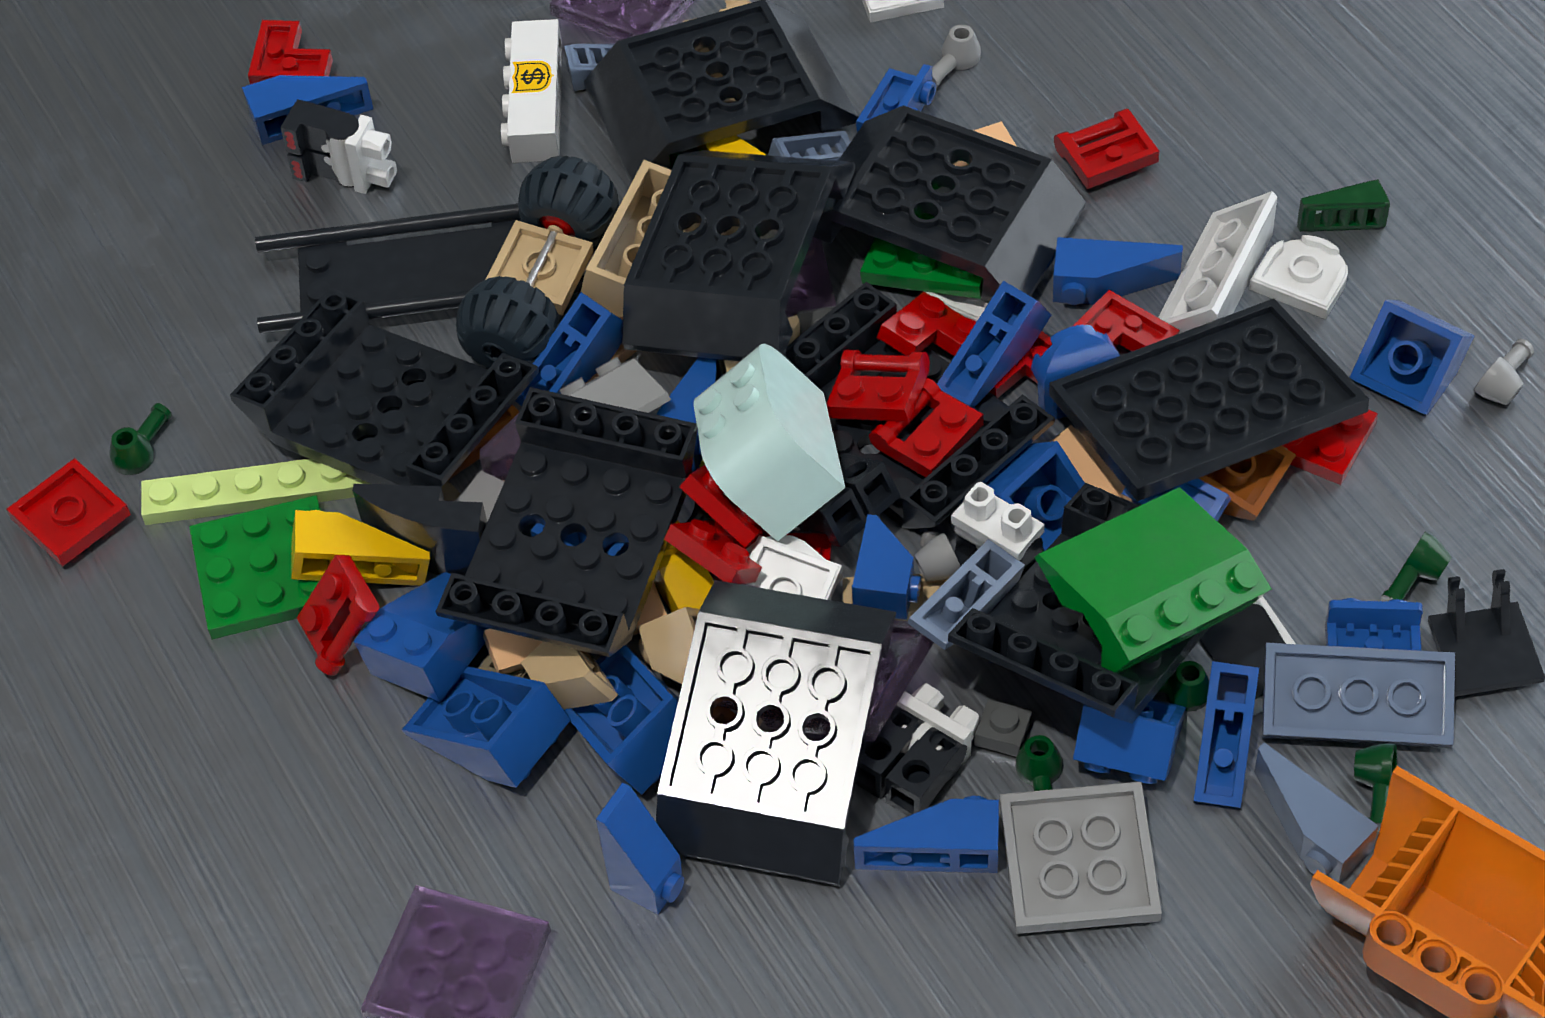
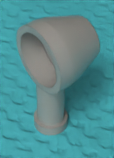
M957 25L949 31L943 43L942 59L932 67V82L936 83V88L940 85L941 80L953 69H970L979 63L981 58L980 43L971 27Z
M1518 339L1504 357H1499L1491 365L1475 386L1474 391L1488 400L1508 405L1524 385L1515 370L1524 360H1528L1534 354L1532 344L1525 339Z
M929 530L921 536L920 544L922 548L914 555L922 577L925 581L948 580L960 568V564L946 535Z

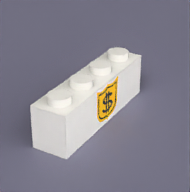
M558 19L512 22L511 38H505L506 61H510V66H504L503 78L505 89H509V94L502 95V110L504 118H508V123H501V141L503 147H509L512 163L545 161L551 157L559 156L563 46Z

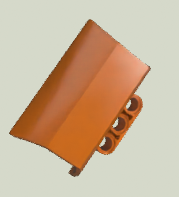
M1397 766L1391 775L1385 811L1372 857L1349 889L1317 870L1312 876L1310 885L1318 903L1328 914L1366 936L1362 953L1366 965L1371 970L1449 1018H1494L1495 1016L1499 1018H1545V851Z

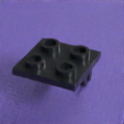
M1505 569L1494 570L1492 573L1493 593L1489 609L1465 612L1464 588L1459 589L1461 579L1459 576L1449 577L1447 581V613L1428 616V624L1438 652H1455L1454 697L1541 683L1545 680V674L1518 601L1510 603V582L1504 581Z

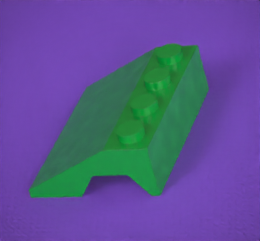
M1180 487L1034 557L1062 606L1084 614L1102 645L1101 666L1117 674L1246 609L1272 590L1249 550Z

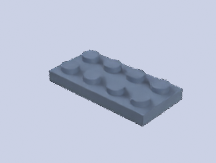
M1266 643L1262 737L1451 748L1454 745L1455 652Z

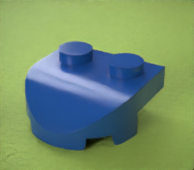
M1076 325L1057 332L1051 336L1052 345L1042 356L1035 354L1031 371L1038 381V405L1055 417V419L1067 416L1049 396V382L1120 356L1107 333L1096 332L1091 325Z

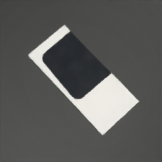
M1262 596L1246 609L1211 626L1200 639L1215 662L1259 668L1253 716L1263 712L1265 644H1296L1265 598Z

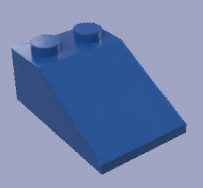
M444 572L381 607L373 620L368 622L353 642L371 675L440 702L485 644L483 638L484 630L489 629L437 616L435 611L451 574Z
M624 645L611 657L601 655L596 661L618 693V696L610 702L570 708L564 711L571 719V723L605 763L642 795L653 783L661 778L679 698L627 645Z
M467 666L442 700L439 702L428 698L403 727L402 731L409 738L487 781L517 788L521 781L529 776L533 766L546 750L557 741L559 734L571 719L544 682Z

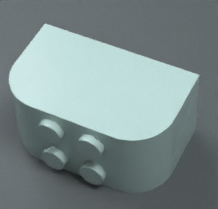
M767 344L759 345L694 399L701 454L707 470L724 494L775 540L779 541L845 489L824 393L773 347Z

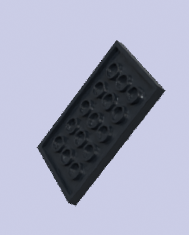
M1274 298L1049 382V396L1137 502L1366 413L1369 406V398Z

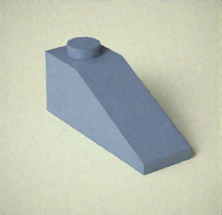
M988 539L909 618L908 624L946 650L953 645V643L948 641V634L972 608L988 615L1019 581L1025 564Z
M1265 742L1258 748L1254 773L1297 855L1304 861L1305 866L1311 873L1315 874L1319 870L1341 884L1374 849L1379 826Z

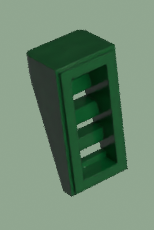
M1379 179L1304 197L1300 200L1297 227L1300 232L1361 230L1386 227L1390 201Z

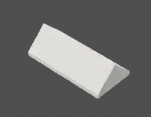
M1273 191L1212 213L1158 318L1179 329L1180 334L1234 313L1273 236L1277 196Z

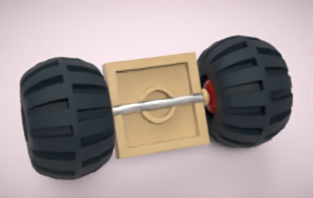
M555 156L539 163L528 173L521 184L518 197L521 221H515L486 279L475 285L465 295L459 305L456 317L458 341L465 353L471 356L472 360L479 365H484L486 369H489L502 353L532 364L537 356L547 347L551 335L560 324L558 314L563 315L593 254V249L601 242L619 208L618 194L613 182L603 170H598L597 166L589 161L586 163L583 159L574 156Z

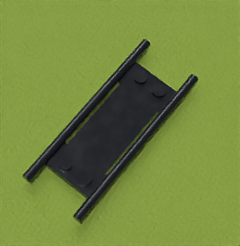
M518 203L255 237L257 253L298 248L300 312L257 317L259 333L291 330L329 288L364 300L369 320L459 308L465 295L475 285L486 279L515 221H521ZM491 223L492 226L347 245V241ZM582 275L574 293L581 292L584 275Z

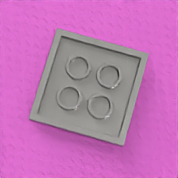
M1142 782L1000 794L999 804L1016 934L1161 921L1162 911Z

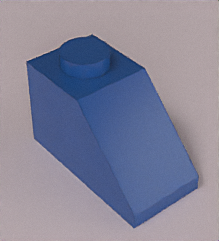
M868 514L852 585L853 604L896 612V619L907 620L910 602L918 603L921 576H914V557L877 515Z

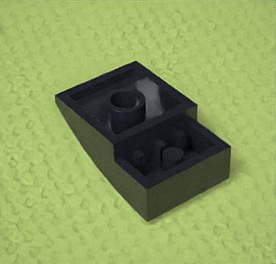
M353 484L352 491L361 522L430 552L427 572L437 575L447 572L449 574L455 573L465 576L487 524L483 502L445 501L441 486Z

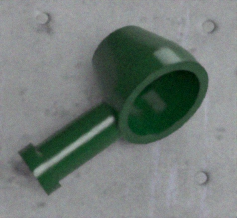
M155 403L151 408V413L137 431L130 427H124L112 435L109 454L112 465L117 472L124 475H136L145 471L152 464L154 451L150 441L162 425L172 417V413L167 407L160 403Z
M1426 531L1424 532L1389 589L1385 590L1381 595L1382 601L1403 600L1418 577L1434 581L1439 579L1452 556L1437 538Z
M1185 661L1178 666L1158 693H1164L1169 703L1186 707L1187 712L1197 711L1207 704L1210 678L1199 663ZM1184 677H1193L1196 680L1187 681Z
M1043 735L1032 736L1018 751L1016 772L1023 782L1033 786L1034 791L1053 790L1052 783L1059 778L1062 772L1061 754L1048 737ZM1043 751L1046 754L1042 756L1034 755L1033 752Z
M1378 744L1357 750L1355 753L1354 779L1373 788L1369 819L1379 826L1377 832L1380 831L1391 775L1397 767L1396 744Z

